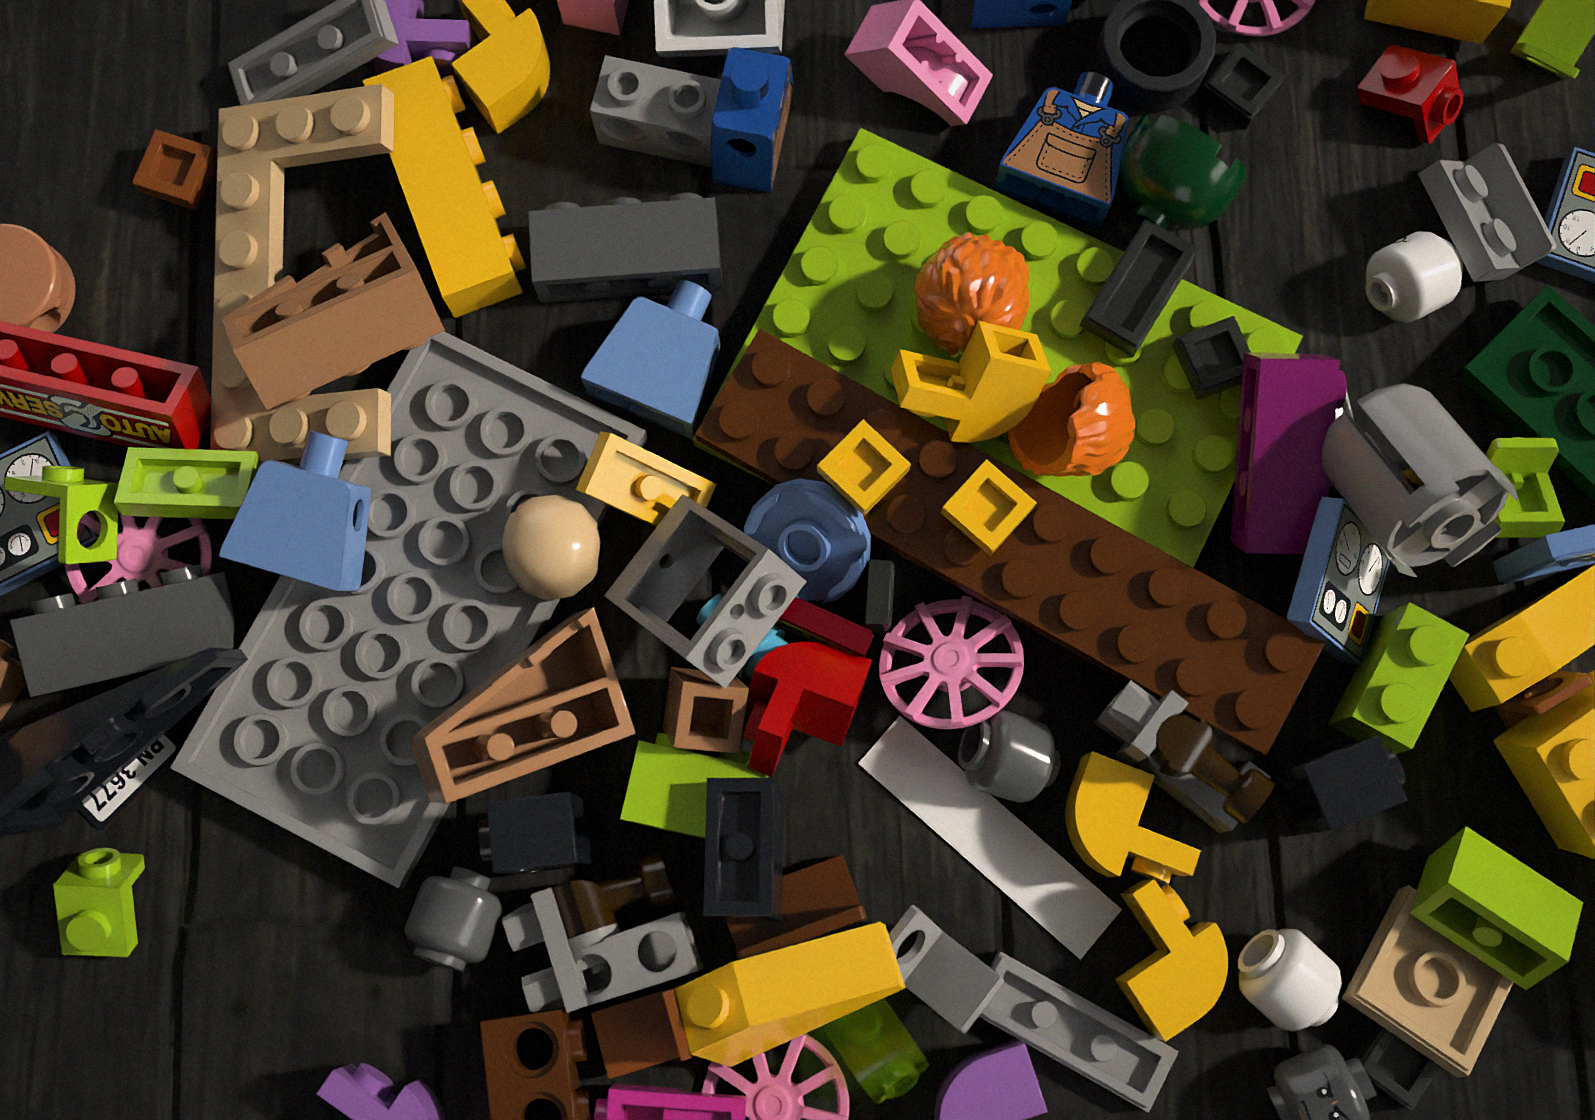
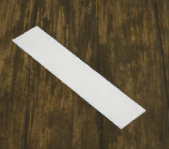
M901 716L895 720L858 763L1080 960L1122 910L992 795L972 787L967 780L965 772Z

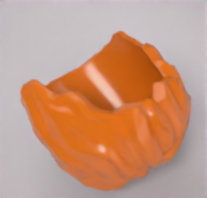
M967 232L962 236H954L949 241L944 242L921 267L913 289L916 295L918 322L925 335L934 340L937 348L945 349L951 357L956 358L959 354L963 355L978 321L1020 330L1030 307V293L1028 289L1029 267L1024 262V256L1017 252L1014 247L1005 246L1001 240L992 241L986 234L975 237L972 233Z
M1101 362L1065 368L1064 371L1058 374L1055 382L1044 385L1027 416L1015 427L1007 431L1010 450L1014 453L1015 460L1022 464L1024 470L1031 469L1035 475L1046 474L1047 476L1053 475L1057 477L1070 475L1076 477L1095 476L1101 474L1106 468L1118 464L1126 455L1129 444L1133 441L1135 435V419L1131 410L1129 388L1122 382L1121 376L1111 366Z

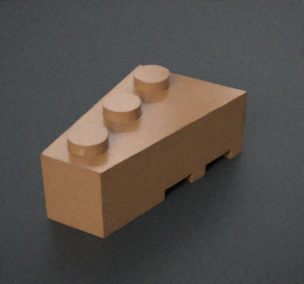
M386 212L370 222L374 230L373 234L347 251L339 243L321 254L326 264L298 283L295 282L293 277L287 275L221 318L232 351L266 410L282 403L299 401L306 397L313 389L342 376L359 374L366 370L371 363L400 350L417 348L424 344L429 337L445 331L421 276Z
M594 607L571 614L409 738L430 802L447 804L636 734Z

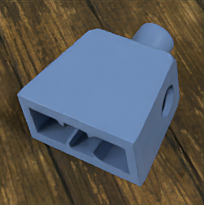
M679 280L667 306L644 297L635 298L581 375L588 396L693 440L701 424L720 352L718 330L701 321L712 298L711 294L693 282Z
M310 430L300 466L266 459L260 465L224 540L219 556L335 591L359 590L362 580L371 491L368 486L338 478L349 441Z

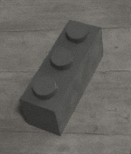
M680 193L669 197L667 201L645 203L635 198L624 197L610 200L604 206L580 207L578 204L571 202H557L548 205L545 210L528 211L532 283L541 303L672 294L679 280L693 282L707 291L723 290L715 197L703 198L694 193Z
M197 564L160 573L163 585L139 590L135 578L96 587L99 600L75 605L73 593L31 602L34 611L33 615L10 621L30 697L165 667L208 648L235 649L239 647L242 641L224 571L203 576L201 566Z

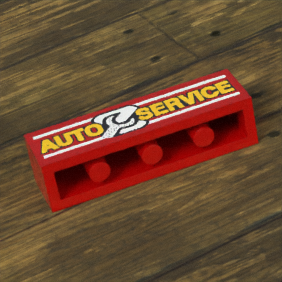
M0 321V417L127 447L198 449L211 425L212 402L198 366Z

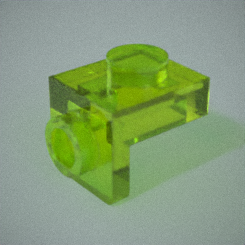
M884 998L822 1026L857 1081L875 1104H879L887 1098L899 1097L908 1092L917 1083L920 1073L929 1066V1062Z

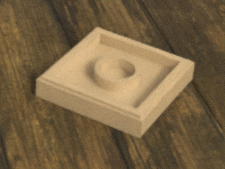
M1408 885L1398 889L1341 999L1455 1077L1469 1076L1514 982L1411 915L1409 912L1417 890Z

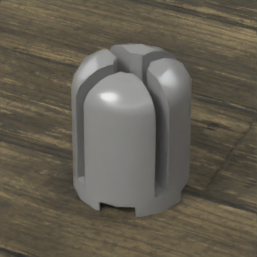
M1405 383L1376 389L1357 400L1362 409L1423 481L1424 485L1417 490L1386 451L1367 432L1364 433L1346 412L1343 411L1328 428L1322 447L1323 470L1332 485L1343 499L1348 502L1350 508L1400 573L1417 577L1410 567L1427 565L1442 558L1451 567H1454L1476 554L1502 530L1494 519L1504 507L1508 493L1516 501L1518 499L1514 485L1499 468L1493 465L1440 402L1429 391Z

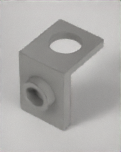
M911 905L889 933L895 956H897L898 949L905 938L918 930V936L912 948L904 956L897 958L905 987L961 1033L965 1034L1003 985L1004 979L943 932L916 906Z

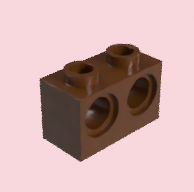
M564 1006L554 1010L493 1017L480 1022L491 1120H530V1106L533 1100L539 1098L548 1099L555 1103L560 1110L561 1120H594L595 1107L592 1091L590 1088L581 1089L578 1062L587 1060V1041L582 1019L572 1020V1012L567 1013ZM529 1028L543 1030L552 1040L553 1054L546 1065L532 1064L522 1053V1038Z

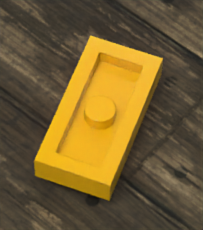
M601 431L576 487V491L657 527L682 493L704 508H707L716 484L623 438Z

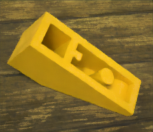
M1595 564L1467 639L1449 675V679L1471 712L1502 704L1556 672L1595 645Z
M877 922L733 961L676 988L675 993L690 1054L732 1067L906 987L886 925Z

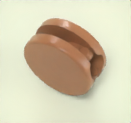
M0 224V321L54 333L65 322L73 307L75 279L72 270L63 256L35 232L19 225Z

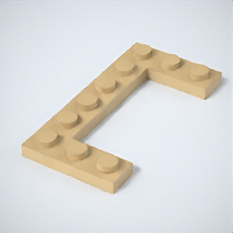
M383 84L219 109L210 450L257 451L262 463L268 459L293 465L300 464L309 431L312 430L349 441L344 460L391 456V393L379 388L307 395L299 401L282 403L266 410L232 351L221 320L222 317L280 281L283 277L285 168L394 152V93Z

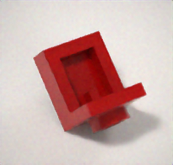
M1392 44L1388 46L1357 87L1360 104L1414 119L1418 141L1428 144L1434 141L1445 125H1450L1457 118L1463 103V91L1459 86L1455 60Z

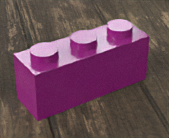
M1244 353L1230 541L1245 553L1305 554L1319 502L1322 500V497H1329L1330 479L1323 470L1322 447L1328 428L1335 421L1336 409L1343 407L1346 398V376L1342 370H1339V359L1322 354Z

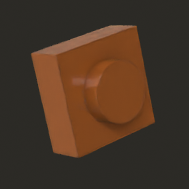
M155 129L132 184L143 194L197 211L217 165L218 155L210 146Z

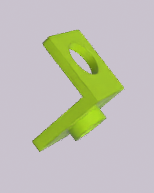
M1542 0L1510 53L1563 80L1575 79L1580 70L1574 67V65L1595 34V0Z
M42 466V475L5 477L4 490L60 498L59 563L77 564L109 561L117 558L118 508L114 504L119 483L84 479V468L74 466ZM93 511L100 520V534L92 546L84 548L77 537V526L85 513Z

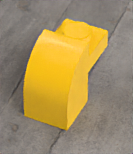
M458 0L465 20H468L470 27L482 42L451 64L465 95L499 135L533 110L547 90L551 69L538 20L530 8L516 17L505 0Z
M978 321L959 363L899 349L891 367V374L900 407L909 409L911 412L923 417H934L936 415L944 417L950 440L966 443L994 438L1020 423L1033 408L1051 373L1037 334Z
M1092 751L1081 757L1065 807L1067 832L1079 856L1092 869L1106 877H1120L1127 857L1134 859L1131 867L1133 872L1165 884H1169L1172 875L1177 877L1193 876L1201 850L1138 826L1155 775Z
M1155 879L1139 881L1120 895L1157 951L1114 980L1151 1036L1166 1042L1204 1016L1217 1002L1227 978L1228 954L1223 935L1216 922H1199L1188 929L1184 921L1190 918V914L1178 894L1170 885L1165 884L1160 887Z

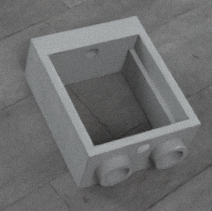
M682 493L604 596L726 689L807 581L770 549ZM725 547L749 564L694 637L689 640L670 626L667 621ZM668 554L667 562L660 565L661 558Z

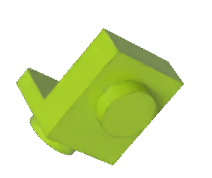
M1497 438L1491 442L1486 456L1510 480L1518 496L1516 501L1508 493L1504 507L1494 519L1502 529L1494 538H1541L1560 532L1565 519L1548 475V471L1559 452L1554 438Z
M97 848L82 852L53 884L62 954L128 957L138 944L132 885L145 869L144 856L142 854L119 853V851L112 848Z

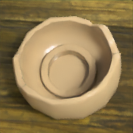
M555 494L532 497L518 505L516 512L511 513L508 518L502 540L504 561L510 577L524 593L545 600L574 596L593 580L598 571L600 537L597 530V522L582 503Z

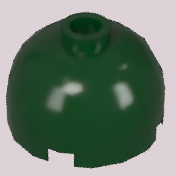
M1148 114L1142 115L1121 153L1118 181L1125 198L1135 207L1131 215L1139 224L1142 225L1147 218L1164 229L1168 226L1181 231L1204 228L1214 222L1230 206L1248 177L1244 165L1236 158L1229 168L1216 157L1223 145L1197 128L1164 115H1159L1155 123L1149 125Z

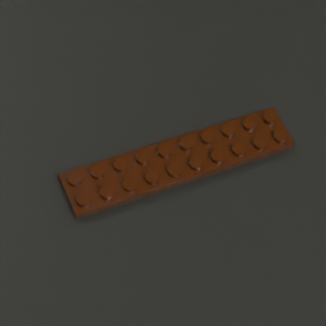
M758 330L695 433L698 442L774 485L795 479L821 481L832 486L817 472V465L864 419L911 463L910 470L863 516L872 540L1124 682L1133 681L1155 699L1160 700L1170 691H1174L1188 702L1181 714L1189 716L1197 722L1204 719L1210 726L1211 731L1259 758L1267 756L1326 643L1325 641L1307 636L1287 619L966 442L951 441L949 433L907 409L901 408L896 403L764 330ZM986 459L1037 502L1032 511L991 556L941 514L942 507Z

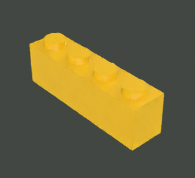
M432 56L363 80L364 86L383 84L394 93V152L389 154L440 293L454 318L522 294L523 290L516 272L526 269V265L514 234L502 237L496 218L504 216L506 213L493 180L482 183L475 166L486 162L473 127L461 130L456 113L464 111L466 108L453 75L441 78Z

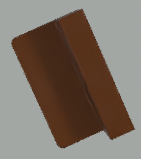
M842 854L783 876L781 922H768L763 918H726L737 950L735 951L737 960L798 944L865 919L867 915L863 904L860 903Z

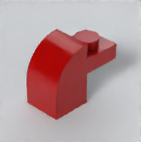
M819 642L790 643L766 654L753 671L745 712L751 714L743 738L754 742L747 768L773 777L792 729L842 746L859 703L872 660Z

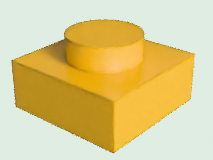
M863 419L817 465V472L865 516L910 470L911 463Z
M986 459L942 507L941 514L991 556L1032 511L1037 502Z

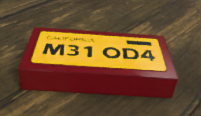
M797 597L792 600L774 624L811 642L832 645L866 657L874 634H871V630Z

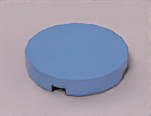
M795 479L777 484L752 507L744 525L745 534L770 549L807 581L795 596L806 602H809V600H824L823 603L838 600L856 585L870 559L871 535L863 515L835 488L821 481Z

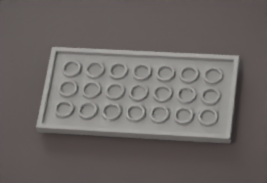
M444 331L429 337L421 346L410 349L386 391L391 393V456L347 460L338 477L368 486L371 491L362 580L359 590L335 591L281 575L239 647L248 660L215 689L170 767L397 888H405L450 804L430 802L409 738L539 640L560 599L545 600L526 594L510 577L505 565L502 549L504 529L510 514L516 512L519 504L532 497L557 494L582 503L597 522L598 530L610 506L576 491V487L600 432L612 433L641 448L648 438L646 430Z

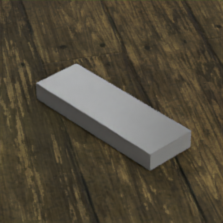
M336 0L228 63L240 105H248L309 95L399 45L385 0Z
M998 951L990 968L1004 979V983L979 1017L1149 1113L1179 1051Z

